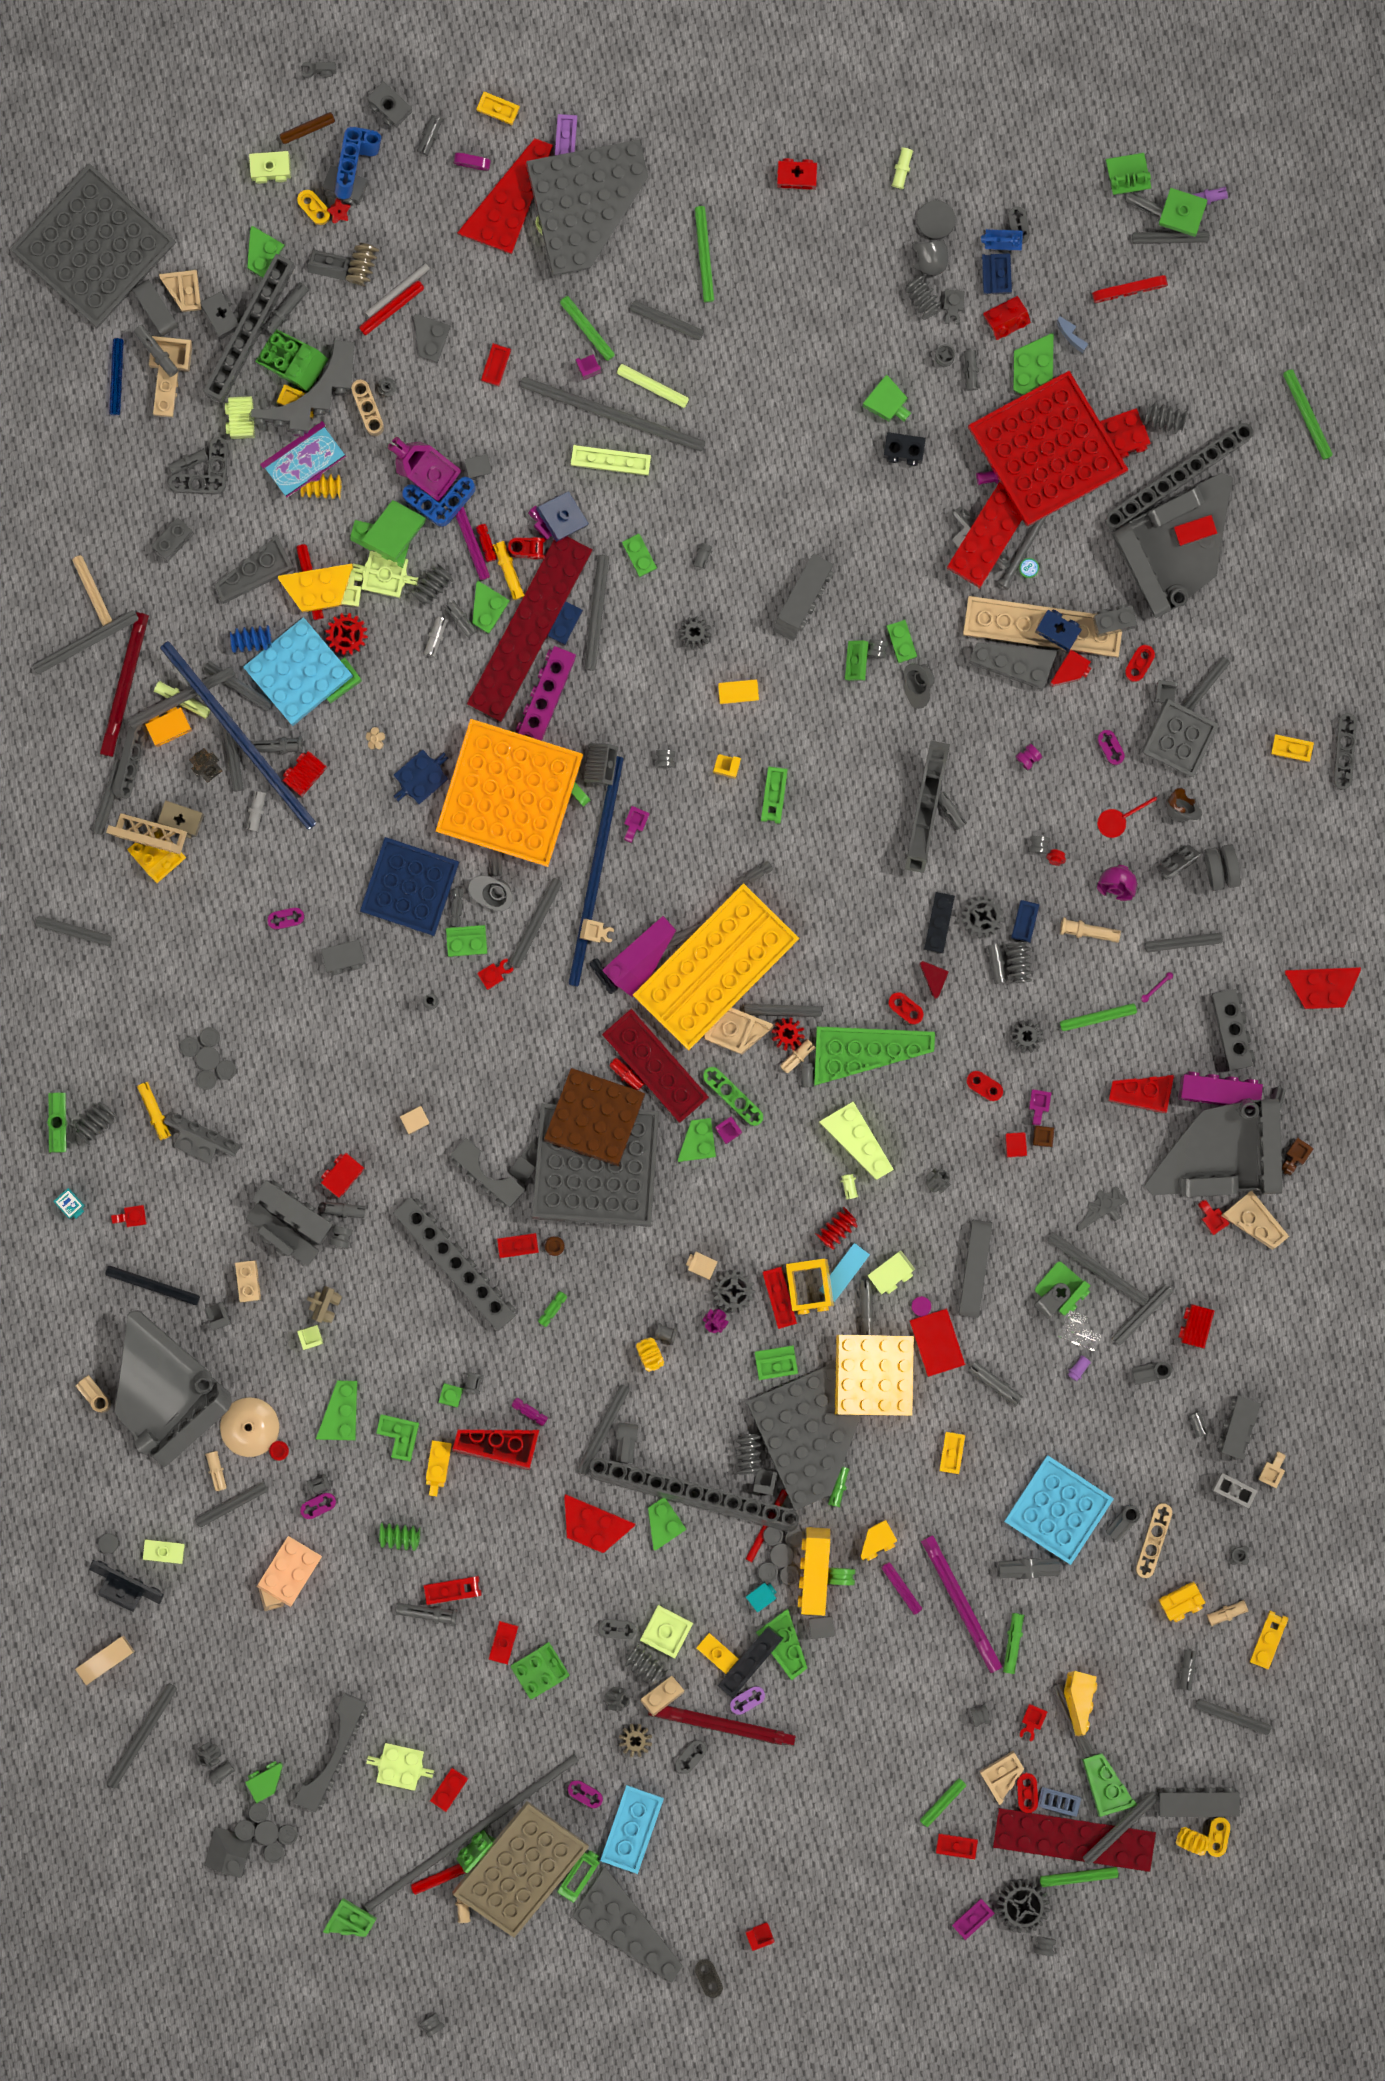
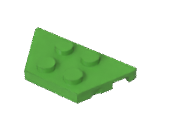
M1049 334L1014 351L1013 391L1025 395L1053 379L1054 334Z

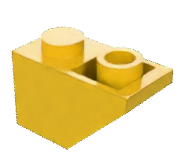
M886 1520L868 1529L860 1555L862 1560L866 1558L867 1561H870L878 1556L876 1552L882 1549L886 1552L895 1547L894 1543L897 1542V1539Z

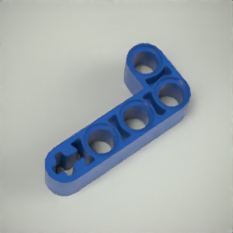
M349 127L345 130L335 185V194L338 198L347 199L352 195L359 154L376 156L379 153L381 135L377 131L358 127Z

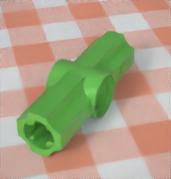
M48 1093L49 1118L47 1123L49 1126V1152H67L66 1093ZM57 1117L62 1119V1125L59 1128L53 1126V1120Z

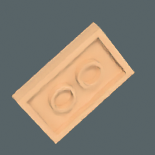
M288 1536L257 1587L291 1607L322 1556Z

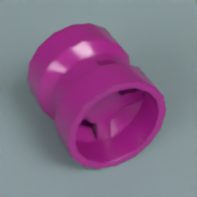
M1031 743L1025 747V751L1019 752L1015 756L1019 762L1024 764L1023 767L1027 771L1033 767L1034 762H1039L1043 758Z

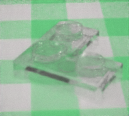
M1070 1310L1058 1337L1095 1351L1102 1335L1093 1330L1085 1329L1088 1317Z

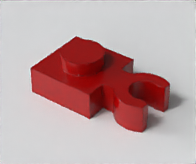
M508 959L502 960L499 967H496L493 963L477 973L487 990L504 980L502 974H510L514 971L513 967L509 970L504 969L503 966L508 962Z
M1029 1704L1021 1721L1026 1724V1727L1020 1730L1019 1736L1023 1737L1024 1732L1028 1731L1031 1734L1029 1741H1033L1035 1737L1034 1729H1041L1048 1711Z

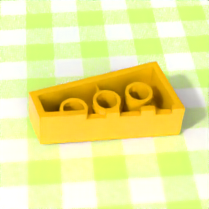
M806 1527V1538H802V1550H805V1558L801 1557L800 1569H804L803 1577L800 1576L799 1588L803 1590L802 1596L798 1595V1607L801 1608V1614L825 1616L830 1529Z

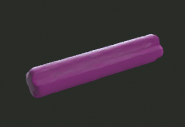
M888 1562L881 1567L883 1572L914 1615L919 1613L922 1607L892 1564Z

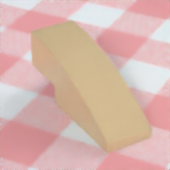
M122 1636L75 1670L85 1685H88L135 1651L126 1638Z

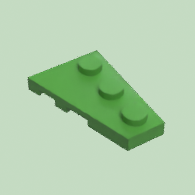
M787 1608L756 1633L760 1636L769 1625L784 1638L773 1650L772 1654L790 1679L793 1680L808 1668Z

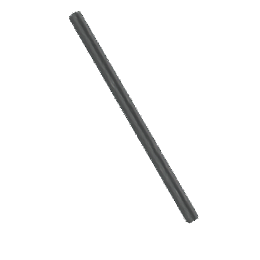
M523 377L520 386L524 389L698 451H703L705 447L704 440L527 377Z

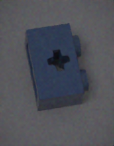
M1054 609L1052 611L1047 610L1035 633L1069 652L1082 630L1079 628L1080 625L1071 619L1069 621L1063 619V615ZM1059 625H1062V626H1063L1062 630H1063L1064 632L1060 631V633H1057V632H1056V629H1057L1056 627H1059Z

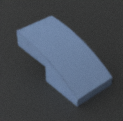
M1060 316L1057 320L1060 331L1072 346L1081 353H1084L1088 343L1074 335L1073 332L1076 326Z

